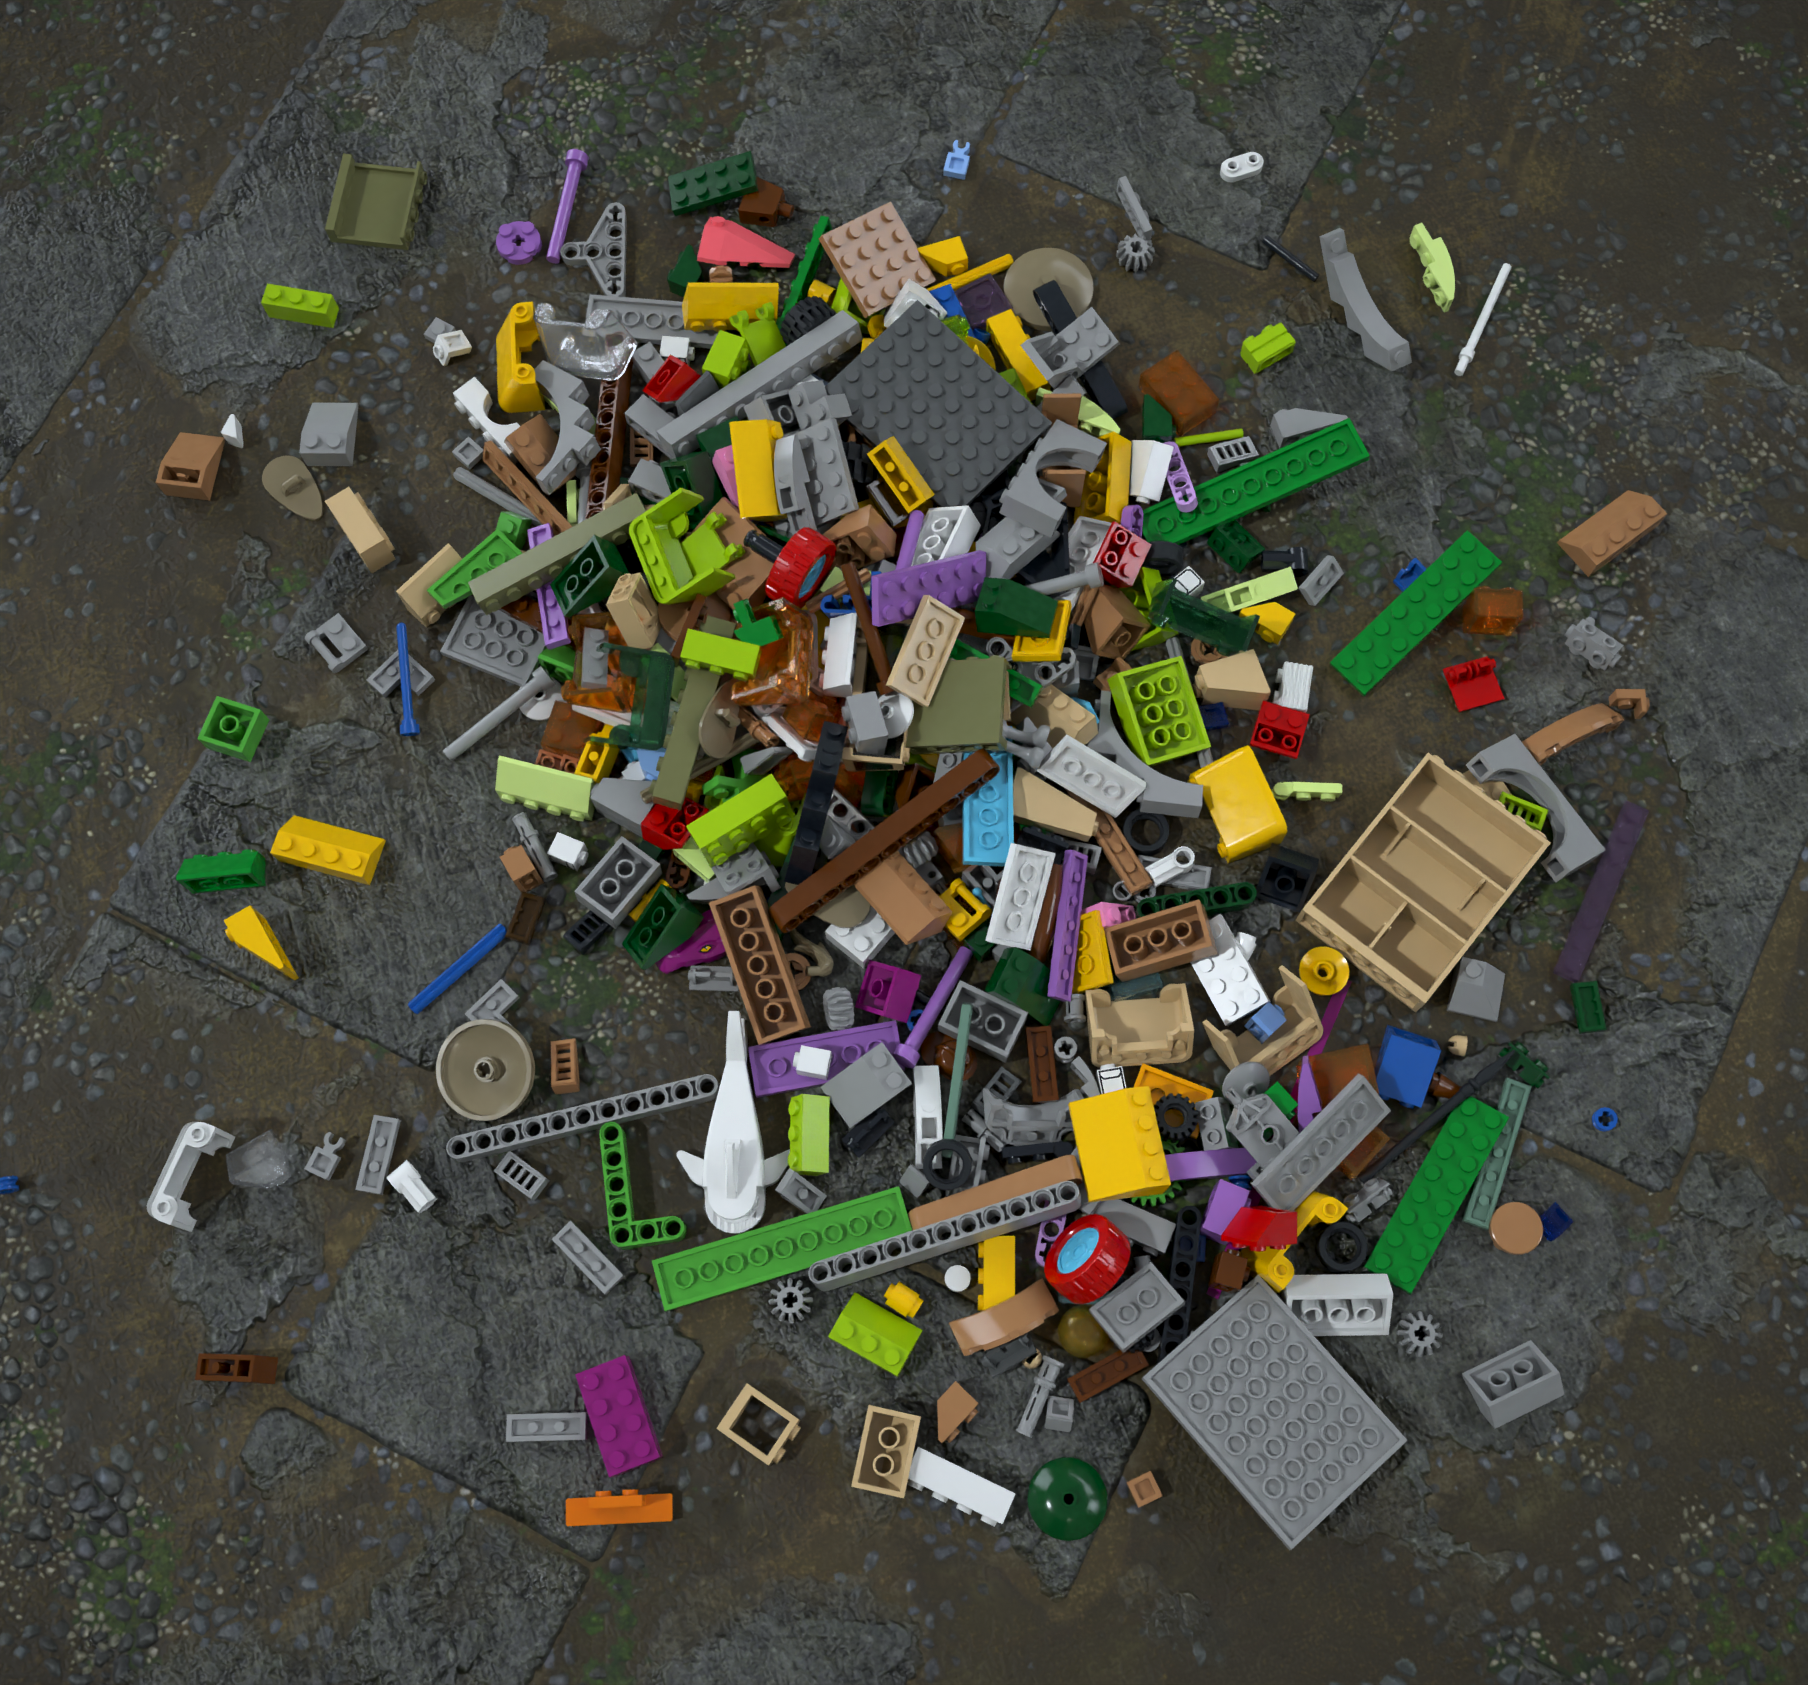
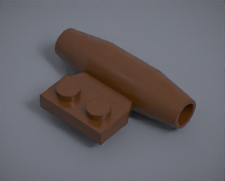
M1053 864L1031 949H1025V953L1036 958L1041 963H1045L1056 929L1062 888V865ZM999 879V882H998V888H997L996 898H997V894H998V890H999V886H1000V882H1001L1000 879Z

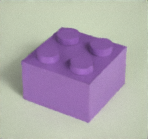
M1220 1179L1214 1185L1204 1211L1200 1235L1227 1245L1229 1242L1222 1241L1221 1235L1240 1208L1250 1206L1252 1200L1248 1198L1250 1191Z

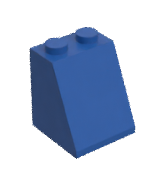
M1387 1025L1371 1080V1086L1381 1099L1389 1100V1098L1399 1100L1400 1105L1412 1109L1414 1106L1422 1107L1441 1053L1437 1041Z

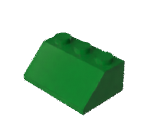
M253 849L243 850L242 853L238 854L220 852L217 856L209 857L203 854L194 855L193 858L184 859L176 875V881L193 894L266 886L265 858Z

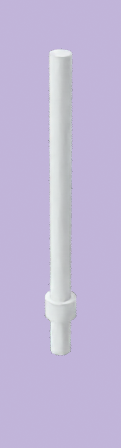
M1503 264L1468 343L1460 352V360L1454 371L1458 376L1463 375L1468 363L1472 361L1475 355L1474 349L1511 270L1510 264Z

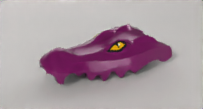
M711 909L702 913L704 918L688 940L655 963L660 971L670 974L672 971L683 966L690 967L697 966L703 962L710 963L727 955Z

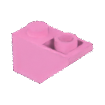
M1100 902L1081 911V915L1099 910L1104 928L1137 919L1134 906Z

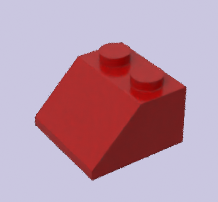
M670 354L642 391L659 403L676 401L701 376L685 362Z

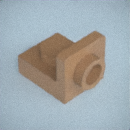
M1117 657L1112 666L1099 674L1093 683L1101 691H1111L1107 679L1132 668L1121 657Z
M1616 689L1609 696V706H1618L1619 709L1634 707L1635 719H1641L1649 710L1650 702L1649 698L1646 697L1645 689Z

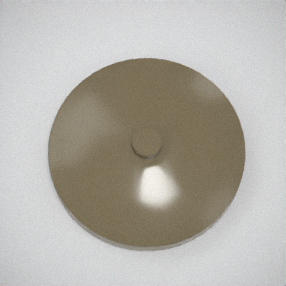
M1039 248L1020 256L1013 262L1005 276L1004 299L1007 308L1012 309L1015 316H1019L1022 324L1036 330L1052 331L1035 301L1033 290L1055 280L1076 317L1081 316L1089 309L1092 302L1093 279L1087 266L1078 257L1057 248Z
M493 1019L474 1020L456 1028L442 1044L436 1062V1079L445 1101L462 1116L479 1121L499 1119L518 1109L528 1097L535 1077L533 1053L524 1036L511 1025Z

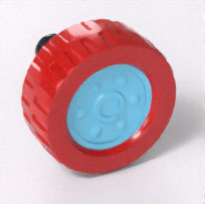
M809 527L800 529L784 547L763 534L757 533L755 529L750 530L743 541L745 547L751 548L753 552L773 563L766 582V594L790 611L802 609L806 602L815 595L826 578L836 553V546L833 541Z
M1099 1214L1083 1216L1071 1223L1054 1241L1045 1260V1277L1061 1295L1072 1303L1086 1304L1095 1301L1105 1293H1111L1126 1281L1122 1274L1129 1262L1130 1242L1127 1236L1105 1216Z

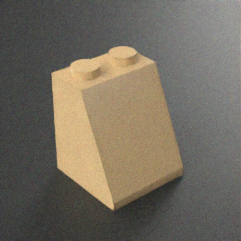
M1254 649L1200 665L1195 675L1194 684H1192L1194 695L1196 698L1199 697L1202 705L1259 710L1262 702L1267 701L1271 693Z

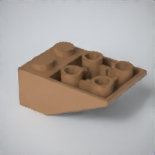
M180 432L161 461L156 479L158 487L167 496L210 501L226 439L224 437Z
M871 504L849 513L823 534L833 541L836 546V553L830 570L835 566L841 570L840 566L853 561L856 568L860 569L892 557L895 553L897 534Z

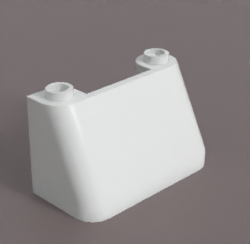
M203 1122L187 1123L182 1128L148 1200L147 1212L149 1215L166 1224L192 1232L197 1220L189 1214L188 1208H190L191 1204L180 1200L201 1153L204 1152L214 1156L215 1151L219 1148H231L235 1136Z

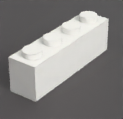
M920 1447L917 1448L912 1459L908 1477L910 1480L907 1485L920 1491L926 1487L934 1491L932 1497L945 1503L949 1498L958 1503L957 1509L969 1515L974 1510L982 1514L980 1520L994 1527L997 1522L1003 1524L1015 1493Z

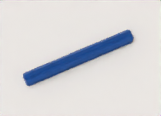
M502 924L494 927L408 1003L409 1008L415 1014L420 1013L505 938L507 929Z

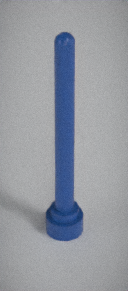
M398 623L396 628L404 715L402 725L399 726L400 736H416L420 734L419 724H416V720L413 718L407 631L404 623Z

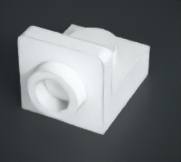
M462 330L437 335L433 346L434 355L443 366L448 365L450 357L470 353L472 349Z

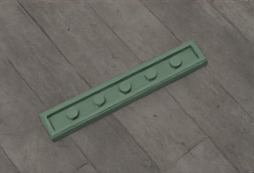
M963 1002L961 1007L944 1139L955 1140L973 1011L972 1003ZM942 1150L941 1156L950 1157L953 1151Z
M1510 1078L1505 1079L1496 1110L1508 1116L1509 1119L1474 1180L1462 1222L1486 1231L1489 1230L1490 1220L1495 1211L1532 1086Z

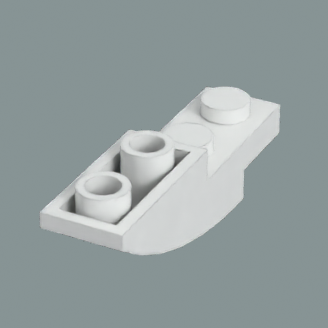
M938 1065L915 1066L913 1068L915 1167L917 1169H923V1159L927 1149L934 1142L943 1139ZM942 1151L934 1156L932 1161L933 1169L942 1168Z

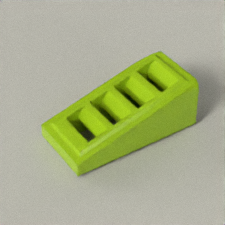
M1502 791L1498 801L1502 804H1505V801L1510 803L1507 811L1512 814L1514 806H1517L1516 815L1520 817L1522 811H1526L1524 818L1526 825L1533 830L1541 832L1548 809ZM1531 814L1535 816L1533 823L1529 821Z

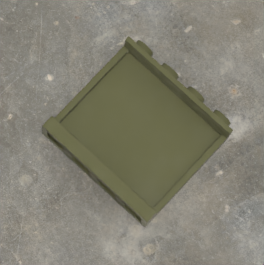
M343 153L325 227L330 241L409 250L410 242L414 240V224L419 219L418 207L423 201V185L427 183V172L424 171L421 162L417 161L416 169L355 163L352 154Z
M992 655L987 659L967 657L966 660H956L948 658L929 706L923 707L912 701L914 714L912 722L908 727L906 747L910 748V753L913 755L975 752L982 748L987 751H1006L1007 741L1002 736L1006 670H1012L1009 662L999 655Z

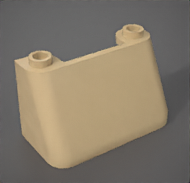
M1185 983L1166 985L1161 989L1159 998L1111 1001L1110 994L1105 990H1085L1090 1053L1094 1066L1100 1068V1066L1107 1064L1123 1067L1142 1065V1063L1146 1065L1179 1063L1188 1060L1192 1056L1194 1026Z

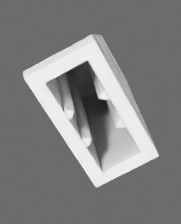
M1132 440L1129 495L1137 497L1136 502L1149 505L1150 501L1159 502L1174 447L1154 440Z

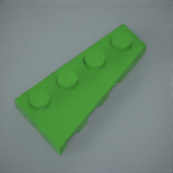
M497 529L429 587L427 592L446 609L473 594L468 584L469 581L517 557L522 552Z

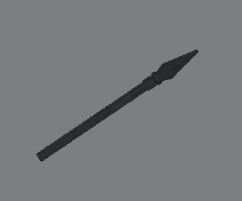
M1512 1050L1479 1071L1474 1078H1470L1468 1083L1466 1082L1454 1096L1357 1176L1359 1180L1365 1184L1461 1102L1476 1093L1475 1091H1480L1481 1086L1495 1076L1515 1053V1050Z

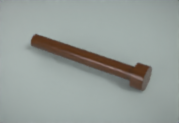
M853 561L840 566L880 679V682L876 683L879 694L884 695L895 691L886 685L892 668L878 628L872 625V611Z

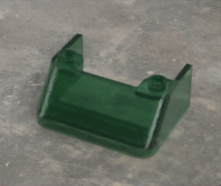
M1175 578L1156 583L1148 618L1152 620V625L1163 629L1167 626L1217 648V653L1229 657L1230 653L1238 654L1247 651L1259 621V615L1239 617L1174 588L1177 582Z
M605 642L596 647L597 652L620 655V671L628 677L636 678L630 725L620 724L613 727L609 733V739L589 736L584 738L583 743L627 750L655 751L660 749L666 737L675 671L674 659L669 654Z

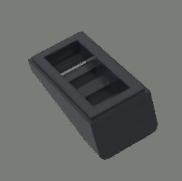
M591 910L563 935V938L582 955L611 926L607 922L602 923ZM590 920L594 921L599 927L597 929L589 924ZM584 927L592 932L589 936L582 931ZM577 934L585 939L582 943L576 938Z

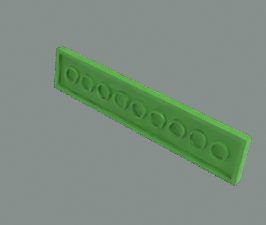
M898 1186L652 1260L664 1311L667 1312L809 1269L817 1261L912 1231L900 1187Z

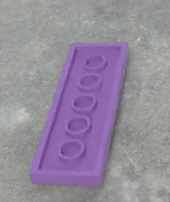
M978 550L871 576L872 625L880 627L914 618L923 595H930L949 608L978 601L986 577V552Z
M896 1020L748 1047L756 1097L822 1086L881 1042H883L892 1055L898 1044H900ZM801 1045L831 1051L832 1059L827 1080L797 1074L796 1067H793L795 1052H800ZM898 1063L901 1069L905 1071V1066Z

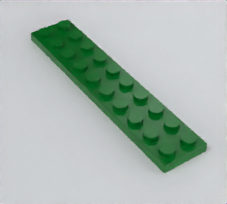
M1347 418L1193 487L1198 505L1191 512L1179 511L1174 497L1144 509L1142 534L1146 542L1169 541L1180 545L1216 529L1220 525H1225L1370 460V455L1350 418ZM1187 494L1183 496L1185 502L1189 501Z

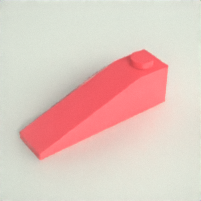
M719 216L710 217L705 224L697 261L715 265H727V261L740 262V266H748V264L756 262L762 267L790 268L795 259L794 253L733 221L725 220Z

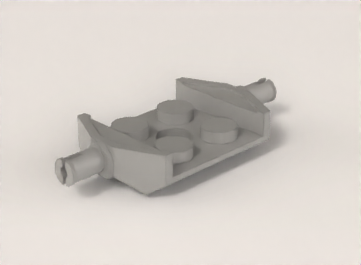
M1230 1087L1224 1094L1234 1104V1109L1226 1129L1233 1133L1261 1166V1171H1263L1300 1133L1267 1094L1261 1093L1244 1099L1240 1097L1233 1087ZM1271 1127L1274 1136L1270 1141L1266 1142L1263 1138V1132L1266 1128Z

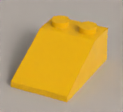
M249 905L224 920L227 926L225 933L232 943L235 942L240 949L245 948L248 952L294 981L299 978L268 921L255 908Z

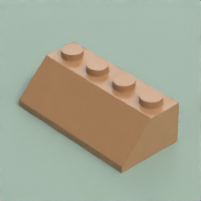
M1628 490L1557 543L1589 577L1659 526L1667 513L1651 496Z
M898 851L853 884L906 945L942 932L952 914L951 909Z

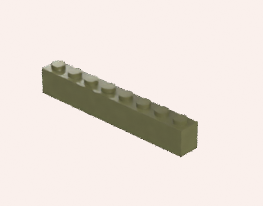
M635 493L469 581L468 584L477 604L488 615L533 590L539 589L541 586L554 580L593 535L614 543L616 546L631 539L629 534L631 522L647 511L638 494Z
M708 615L706 623L701 622L699 631L734 639L736 623ZM687 667L684 676V681H687L685 690L680 689L677 699L680 707L678 712H673L670 722L673 730L671 735L666 734L663 744L666 752L664 757H659L656 767L659 775L657 780L653 779L650 785L649 794H652V803L677 810L682 809L701 747L699 723L708 703L719 688L722 675L709 672V668L700 667L697 670Z

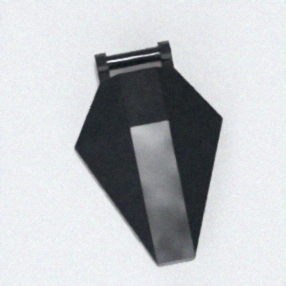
M1009 486L990 495L986 493L981 496L983 505L987 509L982 537L1006 517L999 513L1003 503L995 506L993 503L1000 500L1004 490H1009ZM1060 502V504L1066 507L1061 523L1057 528L1060 536L1016 573L1017 576L1029 585L1070 574L1067 503ZM1066 590V591H1062V592H1058V593H1054V594H1050V595H1046V596L1051 597V598H1055V597H1057V596H1059V595H1061V594H1063V593H1066V592H1068V591H1070V590Z

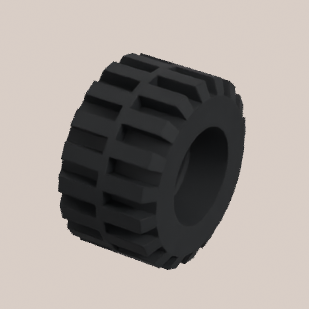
M809 296L803 301L800 300L791 308L782 321L780 334L783 341L790 345L837 313L820 297Z

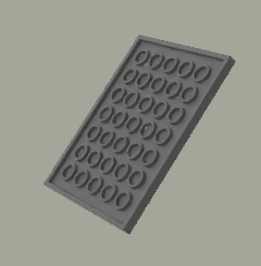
M918 300L825 386L827 395L845 393L852 416L845 421L874 448L892 436L896 438L935 494L930 500L938 507L969 506L1052 424L1047 417Z

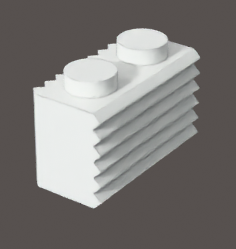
M1288 661L1284 662L1282 669L1278 668L1275 683H1279V689L1274 691L1272 703L1306 713L1313 666L1289 663Z

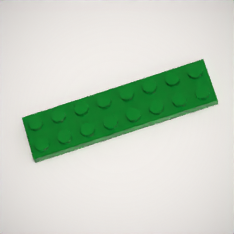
M1467 530L1330 662V665L1364 697L1499 568L1502 561Z
M1472 1096L1465 1099L1452 1110L1364 1266L1366 1270L1373 1274H1387L1390 1284L1411 1295L1509 1119L1508 1116Z

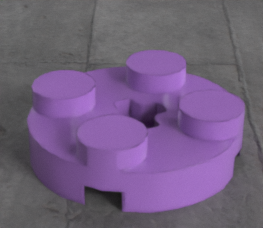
M516 221L500 226L496 238V246L502 258L504 257L511 264L522 265L532 261L533 256L537 252L539 254L542 241L533 223L529 221ZM517 240L524 241L521 242V246H517L516 243H514Z

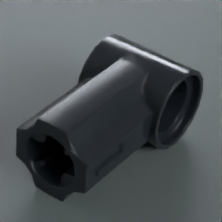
M1292 547L1287 551H1262L1261 553L1262 572H1276L1291 567L1294 577L1308 574V551L1304 547Z

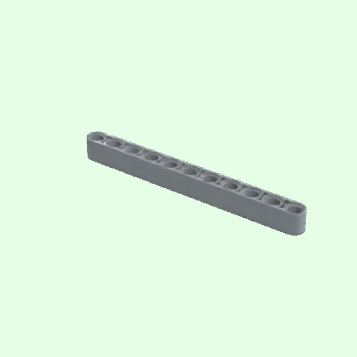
M704 1074L458 1135L448 1141L446 1150L448 1155L456 1161L468 1162L600 1129L608 1122L620 1124L712 1101L717 1098L720 1086L714 1076ZM707 1082L714 1084V1089L710 1093L702 1092V1086ZM687 1088L690 1090L687 1098H677V1093L680 1089ZM656 1095H664L665 1100L661 1105H653V1098ZM634 1100L640 1101L638 1110L634 1112L628 1111L630 1102ZM607 1107H615V1113L612 1117L605 1118L603 1116L604 1110ZM590 1113V1120L585 1124H580V1115ZM559 1119H565L566 1124L564 1128L555 1130V1122ZM540 1125V1133L536 1136H530L529 1131L531 1127ZM510 1131H515V1139L510 1143H506L505 1135ZM485 1137H490V1145L485 1149H481V1140ZM461 1143H465V1152L461 1155H456V1147Z
M1063 1181L817 1261L809 1268V1278L819 1290H833L1076 1211L1082 1205V1195L1077 1184L1072 1181ZM1070 1192L1075 1193L1073 1199H1063L1065 1194ZM1042 1201H1050L1048 1207L1039 1208V1204ZM1020 1208L1026 1209L1023 1215L1014 1216L1016 1210ZM993 1217H1001L997 1224H989ZM968 1225H976L972 1232H965V1228ZM946 1232L951 1233L949 1239L940 1240L942 1234ZM919 1241H927L924 1247L915 1248ZM896 1248L902 1249L898 1256H891L892 1251ZM877 1256L873 1264H867V1260L870 1257ZM852 1264L850 1271L842 1272L845 1265ZM828 1272L824 1280L818 1281L821 1273Z

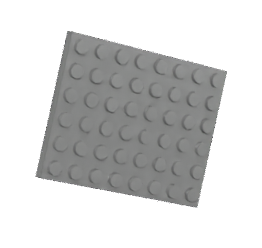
M1259 1275L1251 1280L1142 1378L1145 1384L1289 1551L1407 1441L1393 1423Z

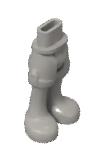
M1003 720L1002 736L1005 740L1006 738L1032 747L1026 748L1006 740V752L1023 758L1030 767L1038 769L1043 759V747L1047 741L1050 727L1041 725L1035 732H1024L1007 725V721Z

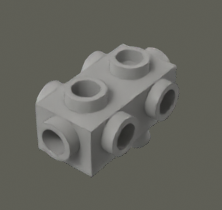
M1594 618L1582 619L1577 626L1572 624L1564 635L1568 638L1565 644L1569 646L1571 653L1582 655L1589 660V664L1593 668H1601L1604 671L1608 666L1613 668L1622 657L1618 653L1624 645L1595 627Z

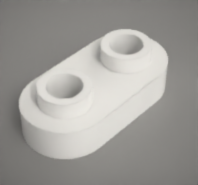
M1248 152L1226 159L1221 165L1220 176L1226 182H1236L1258 175L1263 167V158L1256 152Z

